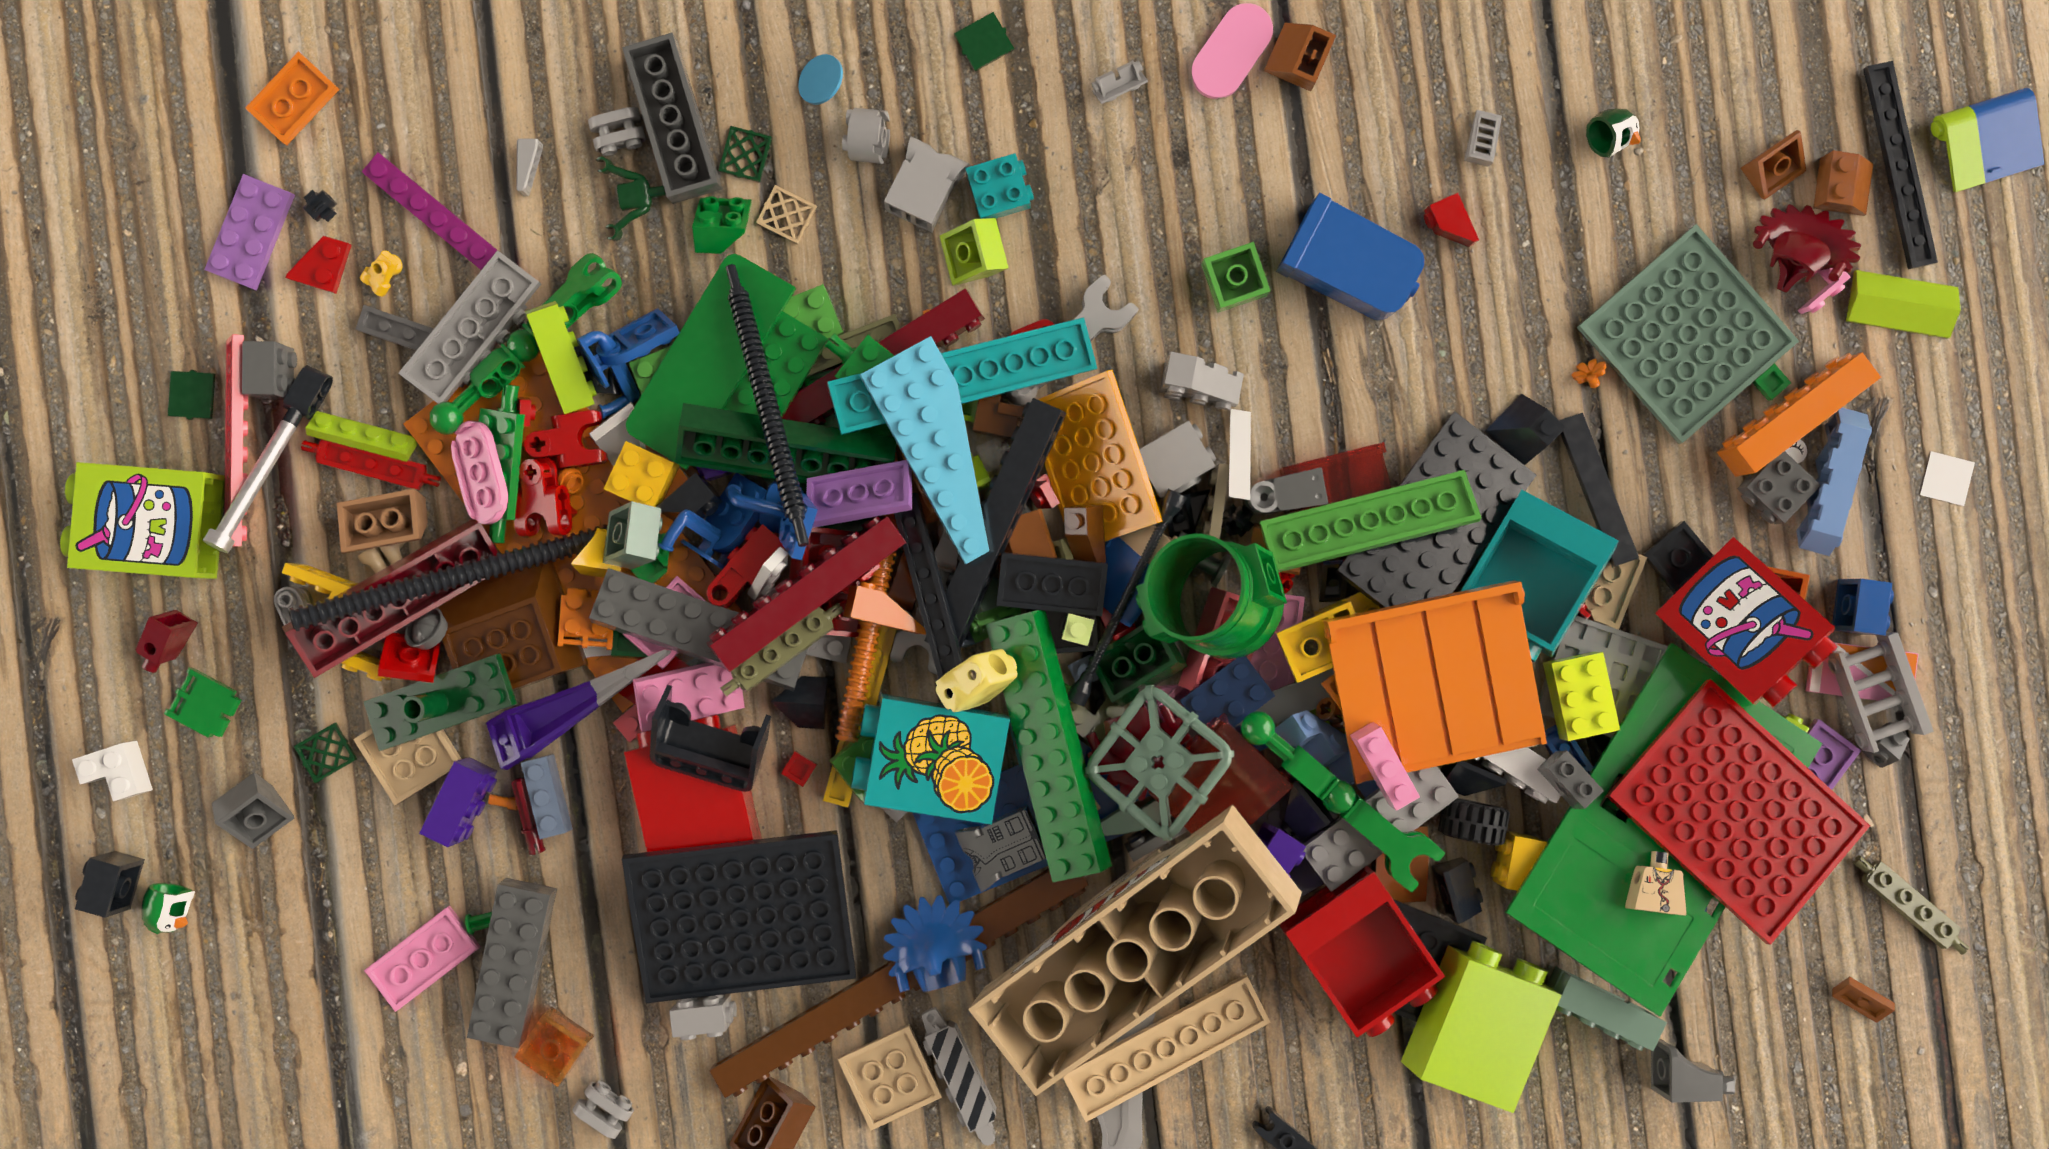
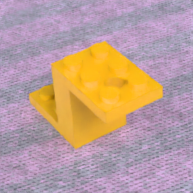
M285 563L282 570L283 574L291 576L290 581L300 585L315 586L314 590L329 594V599L358 584L307 564ZM361 651L342 662L341 667L348 671L357 672L361 670L367 672L366 677L376 681H382V679L391 680L389 677L378 676L380 659Z
M1358 592L1315 611L1316 616L1275 633L1296 683L1333 668L1328 639L1325 638L1323 620L1365 612L1372 607L1376 609L1380 607L1361 592ZM1310 639L1315 640L1318 644V650L1314 655H1308L1304 651V644Z

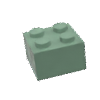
M631 501L610 511L603 563L635 569L654 561L660 549L657 542L663 523L661 508Z

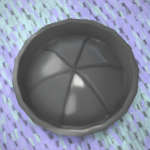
M435 608L407 625L404 637L407 645L428 650L435 647L443 639L447 631V622L441 610Z

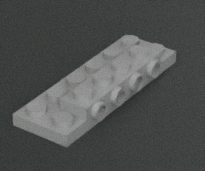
M497 250L398 374L435 402H447L459 386L463 388L465 384L467 386L471 385V371L492 352L497 344H504L510 337L508 330L514 323L518 325L525 319L526 313L524 310L527 308L525 304L540 287L541 283Z

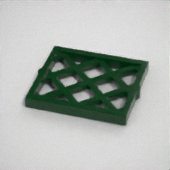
M730 126L718 171L737 176L738 178L761 182L772 137L753 132V130ZM742 132L748 136L739 141L735 133ZM733 135V137L736 140V143L730 146ZM753 137H761L765 141L756 145ZM750 140L754 147L745 151L742 144ZM766 145L764 155H762L759 148ZM739 146L743 154L735 158L731 150ZM757 151L760 159L752 163L748 155ZM727 154H729L732 160L725 163ZM746 157L749 165L741 169L737 161ZM761 162V166L758 173L754 166ZM734 163L738 171H729L726 167ZM752 168L755 176H747L743 172Z
M337 723L331 724L294 746L303 762V766L308 770L314 783H318L357 760L348 744V740L344 737ZM334 730L338 733L340 741L332 739ZM329 731L328 738L320 736ZM314 739L312 747L305 746L306 743ZM318 740L326 741L324 750L316 748ZM330 743L339 745L337 754L328 752ZM343 746L346 747L350 754L349 757L341 755ZM302 749L311 751L309 759L305 758ZM315 752L323 754L321 763L312 761ZM327 755L336 757L333 766L325 764ZM339 759L347 760L338 766ZM311 764L320 766L318 775H315ZM324 768L331 769V771L322 775Z

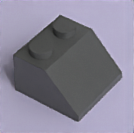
M255 772L212 803L215 824L251 849L295 819L293 813L273 785Z

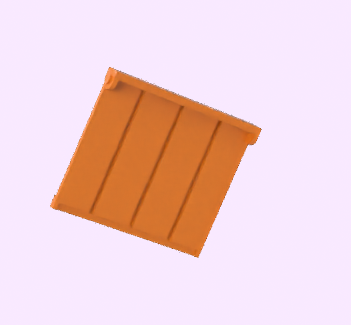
M1513 580L1323 620L1325 638L1328 639L1355 784L1374 780L1350 735L1372 722L1382 727L1407 773L1534 745L1547 744L1521 606L1524 603L1525 593L1520 581Z

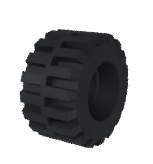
M1457 798L1442 809L1438 831L1443 835L1470 842L1495 846L1505 844L1510 812L1502 807Z

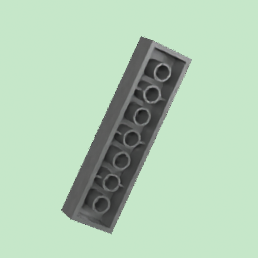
M608 568L589 619L591 623L724 668L707 645V642L711 640L709 635L721 626L726 629L732 625L731 619L738 612L721 606H715L712 603ZM809 647L764 679L763 682L794 691Z

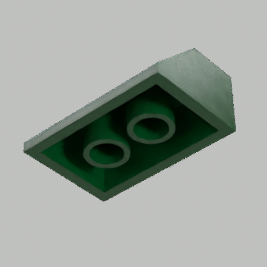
M1142 624L1107 646L1106 652L1095 672L1111 702L1125 706L1133 701L1136 695L1145 689L1146 685L1153 684L1154 687L1186 668L1187 664L1174 642L1169 644L1149 637Z

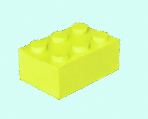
M1589 652L1543 662L1559 739L1572 741L1620 730L1603 652Z

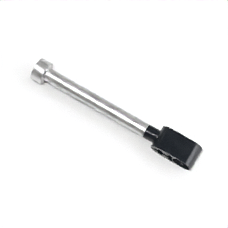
M308 365L301 369L284 398L283 407L287 409L286 414L217 529H209L203 539L206 544L224 553H229L235 543L231 538L302 418L311 419L318 411L331 389L333 383L332 376Z

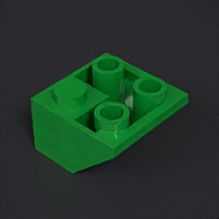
M713 196L700 197L692 225L695 253L721 254L738 240L746 231L752 200L739 197L732 199L716 198Z

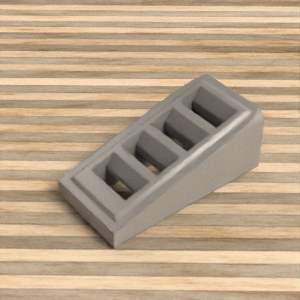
M1476 110L1464 161L1487 167L1493 163L1502 119L1501 115ZM1481 118L1494 121L1493 126L1480 123ZM1480 128L1492 131L1491 135L1480 133L1478 131ZM1477 138L1489 140V144L1477 142ZM1475 148L1486 149L1487 154L1475 151Z
M538 139L517 140L516 190L523 196L530 195L543 150V144Z

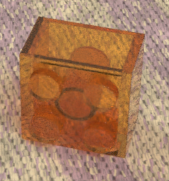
M551 1007L542 1015L514 1058L558 1087L571 1072L594 1038V1035Z

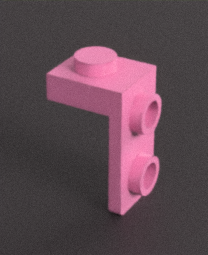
M1833 268L1819 271L1818 273L1828 285L1799 308L1798 312L1800 314L1809 311L1814 313L1825 305L1823 301L1829 295L1833 297L1845 288L1843 283L1851 278L1848 273L1843 272L1839 280L1833 282L1828 278Z

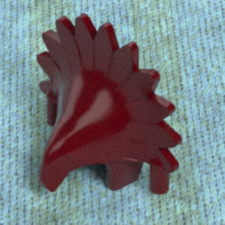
M1791 204L1787 206L1786 213L1777 208H1772L1770 212L1772 217L1762 215L1759 221L1763 226H1756L1754 229V233L1758 235L1753 242V247L1761 249L1766 241H1769L1773 248L1770 267L1773 268L1778 261L1780 277L1777 289L1785 293L1803 277L1807 276L1804 282H1808L1819 271L1830 268L1833 269L1829 273L1828 278L1836 282L1843 272H1851L1853 266L1850 263H1858L1860 260V256L1854 251L1860 250L1861 244L1851 240L1856 232L1841 229L1844 224L1843 219L1829 220V212L1827 210L1815 214L1812 207L1806 205L1800 212Z
M1144 704L1125 728L1140 741L1150 730L1149 710ZM1162 704L1159 706V710L1164 722H1160V728L1173 737L1182 719L1179 717L1175 718L1172 711ZM1121 716L1112 719L1111 717L1106 718L1104 721L1106 736L1111 730V724L1114 721L1117 722ZM1095 731L1086 735L1091 747L1088 758L1092 756L1100 745ZM1189 733L1181 740V745L1190 739ZM1119 736L1098 766L1125 763L1135 747ZM1163 756L1154 758V767L1156 769L1158 767L1164 768ZM1126 770L1099 773L1100 775L1108 774L1107 781L1111 785L1116 786L1120 784V792L1124 796H1127L1139 782ZM1147 787L1138 797L1140 801H1143L1145 799L1148 790Z

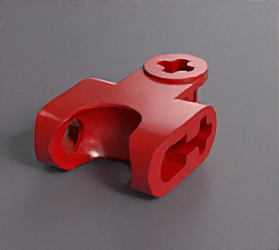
M596 410L552 416V429L532 432L524 441V448L529 455L537 459L557 458L558 469L560 470L568 467L580 468L605 464L608 461L606 452L601 449H586L582 443L584 431L602 422L601 412ZM539 440L545 443V446L541 447V451L535 449V445H539Z
M550 458L525 460L519 470L521 487H518L514 520L516 533L521 537L536 535L540 531V520L543 515L548 531L551 534L558 536L567 535L572 530L570 494L567 487L558 485L556 464Z

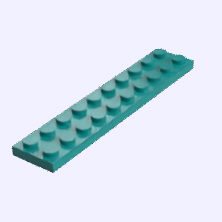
M1084 317L941 353L958 384L961 404L1098 369ZM860 374L827 382L841 435L886 424Z

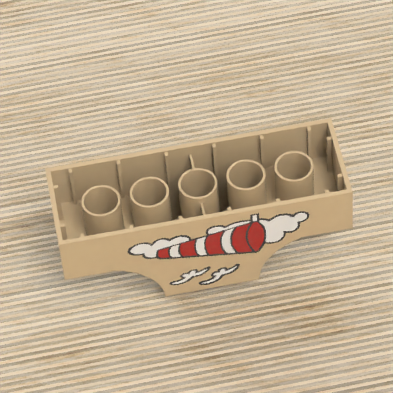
M1231 805L1177 845L1163 852L1158 849L1079 907L1041 945L986 985L968 1010L1034 1095L1037 1096L1295 914L1302 892L1236 808Z

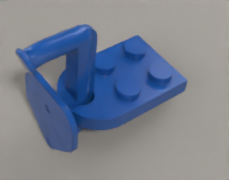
M658 308L609 335L601 331H592L577 339L579 351L597 381L604 388L609 387L603 370L610 368L623 396L606 405H598L597 410L601 412L602 420L607 416L617 413L630 402L635 403L639 398V390L626 363L637 357L646 356L652 349L671 342L680 333L677 325ZM598 342L597 354L593 356L588 347Z
M735 473L727 485L736 484L740 487L742 495L762 500L765 499L767 492L766 489L739 473ZM724 490L720 496L723 502L718 505L717 511L707 516L705 520L688 509L679 513L666 532L662 542L658 544V547L672 552L676 539L684 527L687 526L701 535L703 541L698 548L684 539L680 542L723 569L728 563L729 559L727 557L737 546L739 547L743 543L746 535L759 519L760 512L734 506ZM714 551L722 553L717 561L712 558L715 553Z
M776 481L768 487L764 500L742 495L740 487L736 484L727 486L725 490L726 496L734 506L760 512V524L766 526L771 532L779 533V540L791 558L802 560L806 546H798L793 523H790L789 519L784 515L785 511H783ZM801 489L804 507H806L803 522L809 539L818 509Z

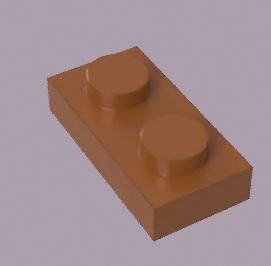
M1850 976L1832 988V997L1876 1023L1895 1011L1894 1002Z

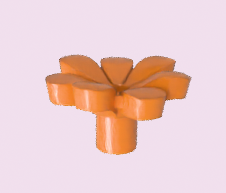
M1597 359L1590 360L1588 365L1582 362L1576 366L1579 371L1574 372L1572 377L1579 384L1588 382L1590 388H1596L1600 385L1598 377L1605 374L1606 363L1604 361L1597 363Z

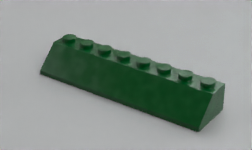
M683 403L678 429L675 463L776 479L759 415ZM782 419L799 483L807 484V478L895 461L896 440L892 436L861 431L841 435L839 428Z

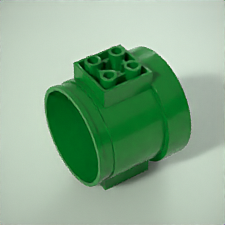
M1188 534L1167 543L1151 561L1144 583L1136 586L1138 592L1136 601L1139 608L1143 611L1145 618L1143 620V628L1149 637L1169 644L1182 640L1198 652L1222 659L1243 657L1262 647L1276 631L1281 621L1284 604L1287 603L1273 552L1256 543L1243 546L1233 542H1224L1207 534ZM1218 552H1230L1238 565L1241 576V593L1238 604L1229 619L1218 629L1205 635L1192 636L1183 624L1180 611L1181 593L1186 579L1192 570L1205 558Z

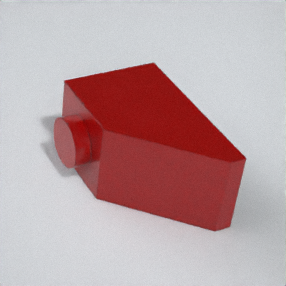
M1459 193L1435 202L1424 210L1425 223L1429 229L1432 228L1434 234L1467 247L1479 241Z

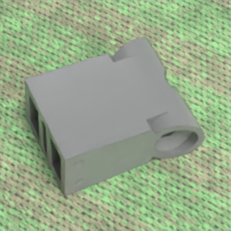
M911 136L906 159L884 200L885 210L933 233L953 187L965 175L966 168L970 164L950 154L937 153L929 144Z

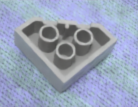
M1171 352L1164 364L1159 393H1164V398L1171 400H1180V397L1190 398V403L1205 405V402L1216 403L1215 408L1231 410V407L1238 405L1244 374L1238 371H1233V375L1228 374L1229 370H1227V367L1216 363H1210V366H1206L1202 358Z

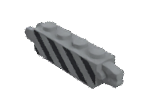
M937 1007L931 1008L922 1013L926 1029V1040L923 1041L925 1050L929 1056L933 1054L937 1062L934 1065L936 1073L940 1080L944 1078L948 1088L945 1089L951 1103L956 1102L959 1109L957 1116L962 1127L967 1126L970 1133L975 1131L978 1138L981 1139L982 1145L991 1146L995 1141L996 1132L992 1122H994L997 1107L957 1023L950 1020L946 1022Z

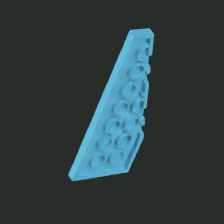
M930 336L860 374V377L964 564H967L989 552V546L958 384L933 338Z

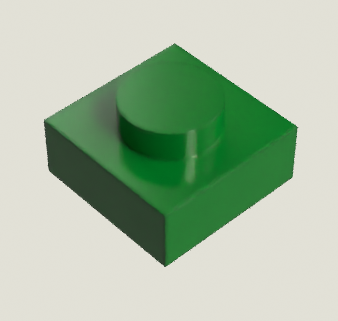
M1774 363L1752 383L1770 401L1788 387L1791 381Z

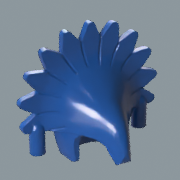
M938 895L931 907L924 897H920L918 911L909 905H904L903 910L906 920L891 919V923L898 933L884 936V940L894 946L883 957L886 960L896 962L889 971V975L891 977L896 976L900 993L910 990L906 973L913 971L922 991L925 993L966 981L965 956L972 954L976 971L986 968L982 951L987 949V945L975 940L983 932L984 928L982 926H969L974 917V912L967 911L960 914L959 900L953 901L946 908L943 896Z

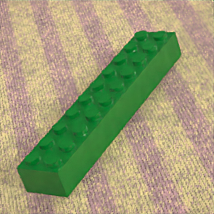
M1032 611L988 623L986 628L992 650L1003 649L1006 654L1015 659L1017 664V677L1003 690L1052 882L1101 873L1110 868L1112 864L1089 776L1085 774L1084 767H1086L1046 611Z

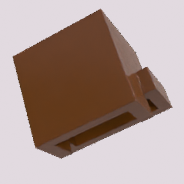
M1002 394L978 400L973 431L978 434L1011 440L1014 429L1019 426L1020 421H1023L1022 412L1024 407L1003 403L1004 396Z

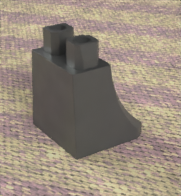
M1659 1039L1654 1051H1651V1089L1670 1102L1723 1101V1094H1735V1079L1733 1077L1724 1076L1723 1071L1712 1069L1704 1063L1687 1060L1674 1046L1664 1040Z

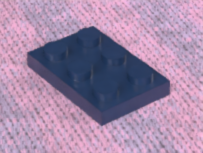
M1243 656L1234 659L1179 700V702L1190 713L1194 712L1197 714L1198 719L1219 736L1235 727L1248 714L1255 712L1275 697V695L1247 657Z

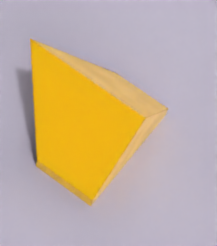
M597 528L593 538L571 563L580 574L604 578L608 568L621 571L619 566L603 563L606 529Z

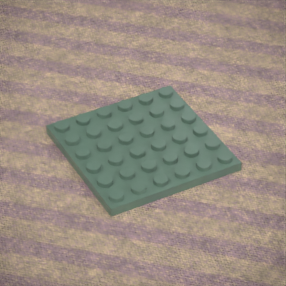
M1697 224L1686 231L1577 326L1578 330L1678 444L1686 441L1799 342Z

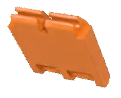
M567 588V595H561L557 646L563 647V644L582 645V648L596 646L612 650L613 630L591 623L589 619L599 590H591V597H586V589ZM564 637L582 638V640L564 639ZM588 638L607 640V642L588 641Z

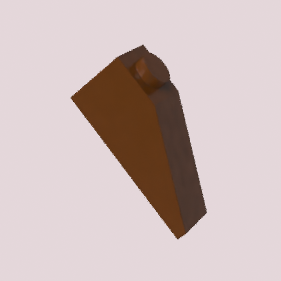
M1076 505L1064 508L1065 536L1073 558L1076 560L1106 563L1103 505Z

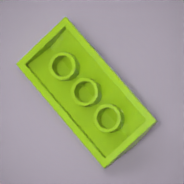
M1855 270L1846 322L1948 339L1951 337L1961 311L1959 289L1954 286Z

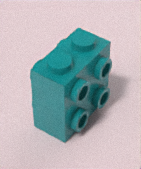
M1016 153L966 168V175L980 219H997L1031 208L1030 200H1034L1030 184L1025 185L1023 176L1027 175L1023 160L1017 159Z

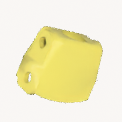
M1003 649L975 654L935 682L937 684L936 693L944 707L951 709L953 712L975 708L991 701L1017 677V664L1015 659L1006 654ZM948 688L953 692L952 698L947 695Z

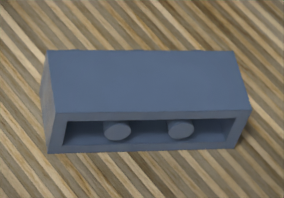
M551 754L521 762L539 839L572 830L555 755Z

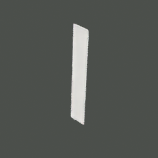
M1236 409L1230 410L1229 497L1250 500L1251 412Z

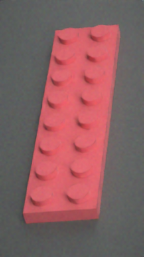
M232 334L226 340L224 515L247 479V473H243V464L247 463L248 449L243 447V438L248 434V421H243L244 410L248 409V396L242 394V341H244V335ZM242 520L231 537L235 541L232 547L242 546V542L247 539V527L242 525Z

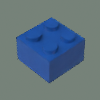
M1861 578L1838 579L1832 625L1835 626L1834 631L1886 636V631L1890 626L1889 606L1894 598L1893 583Z

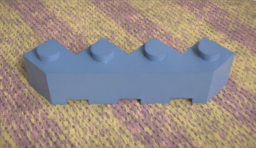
M1843 407L1831 415L1825 424L1828 442L1815 460L1818 473L1816 481L1821 486L1807 499L1809 513L1796 530L1799 548L1830 556L1835 547H1839L1842 542L1859 473L1862 469L1863 458L1872 432L1868 414Z
M1307 710L1293 714L1275 728V732L1294 749L1299 745L1324 767H1329L1332 774L1339 780L1346 781L1351 785L1355 784L1346 734ZM1375 780L1356 784L1364 798L1379 788Z

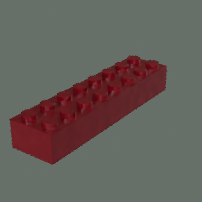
M870 517L861 524L863 527L858 533L857 531L848 533L839 540L841 542L839 547H829L818 555L820 560L817 563H807L796 572L799 576L795 579L788 580L787 578L775 587L777 592L773 595L766 596L765 594L753 603L754 609L748 613L743 610L731 619L732 625L726 629L721 626L709 635L711 640L707 642V645L724 668L729 672L734 670L903 546L906 541L889 517Z
M471 519L337 596L338 598L343 597L342 594L344 593L351 595L352 591L359 593L360 589L366 591L371 586L374 589L378 587V584L385 586L386 582L392 584L397 579L399 582L404 581V577L411 579L412 575L419 577L421 576L420 573L424 572L426 575L431 570L437 572L438 568L445 570L446 566L452 568L457 563L460 566L463 565L464 561L471 563L472 559L479 561L480 557L486 559L488 555L494 557L497 556L496 553L498 551L482 524L478 523L476 519ZM473 581L472 585L465 583L464 587L458 585L454 590L452 587L447 588L448 591L446 592L440 590L439 594L432 592L431 596L425 594L420 599L417 596L414 597L413 601L406 599L405 603L399 601L394 606L391 603L388 604L387 608L380 606L379 610L373 608L370 609L371 612L369 613L366 611H362L361 615L354 613L353 617L347 615L344 616L343 620H340V618H336L335 622L328 620L327 624L323 625L321 622L318 623L317 627L310 625L309 629L303 627L298 632L293 629L291 622L282 626V629L313 677L316 678L478 584V582Z

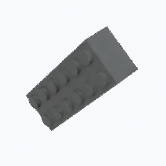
M673 32L622 47L667 198L672 204L722 190L681 49Z
M505 878L498 884L467 1038L519 1048L527 1039L557 888L511 878Z

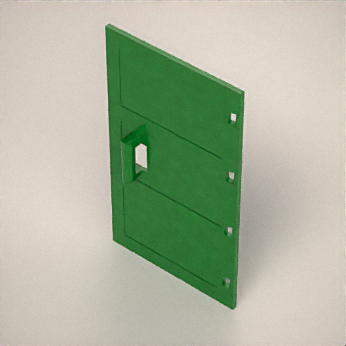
M1673 643L1667 647L1619 725L1620 730L1615 732L1589 774L1604 791L1585 809H1573L1571 806L1568 808L1505 911L1507 915L1658 1017H1661L1724 911L1725 906L1668 854L1667 869L1678 870L1683 873L1686 916L1625 908L1635 867H1650L1651 851L1667 852L1629 817L1625 822L1617 818L1615 815L1619 808L1610 799L1606 798L1603 805L1599 806L1617 775L1621 774L1617 780L1618 782L1702 684L1709 679L1716 683L1807 768L1823 744L1760 701L1756 705L1752 704L1724 677ZM1711 899L1719 902L1712 915L1705 912ZM1671 969L1676 971L1677 974L1668 986L1663 980Z

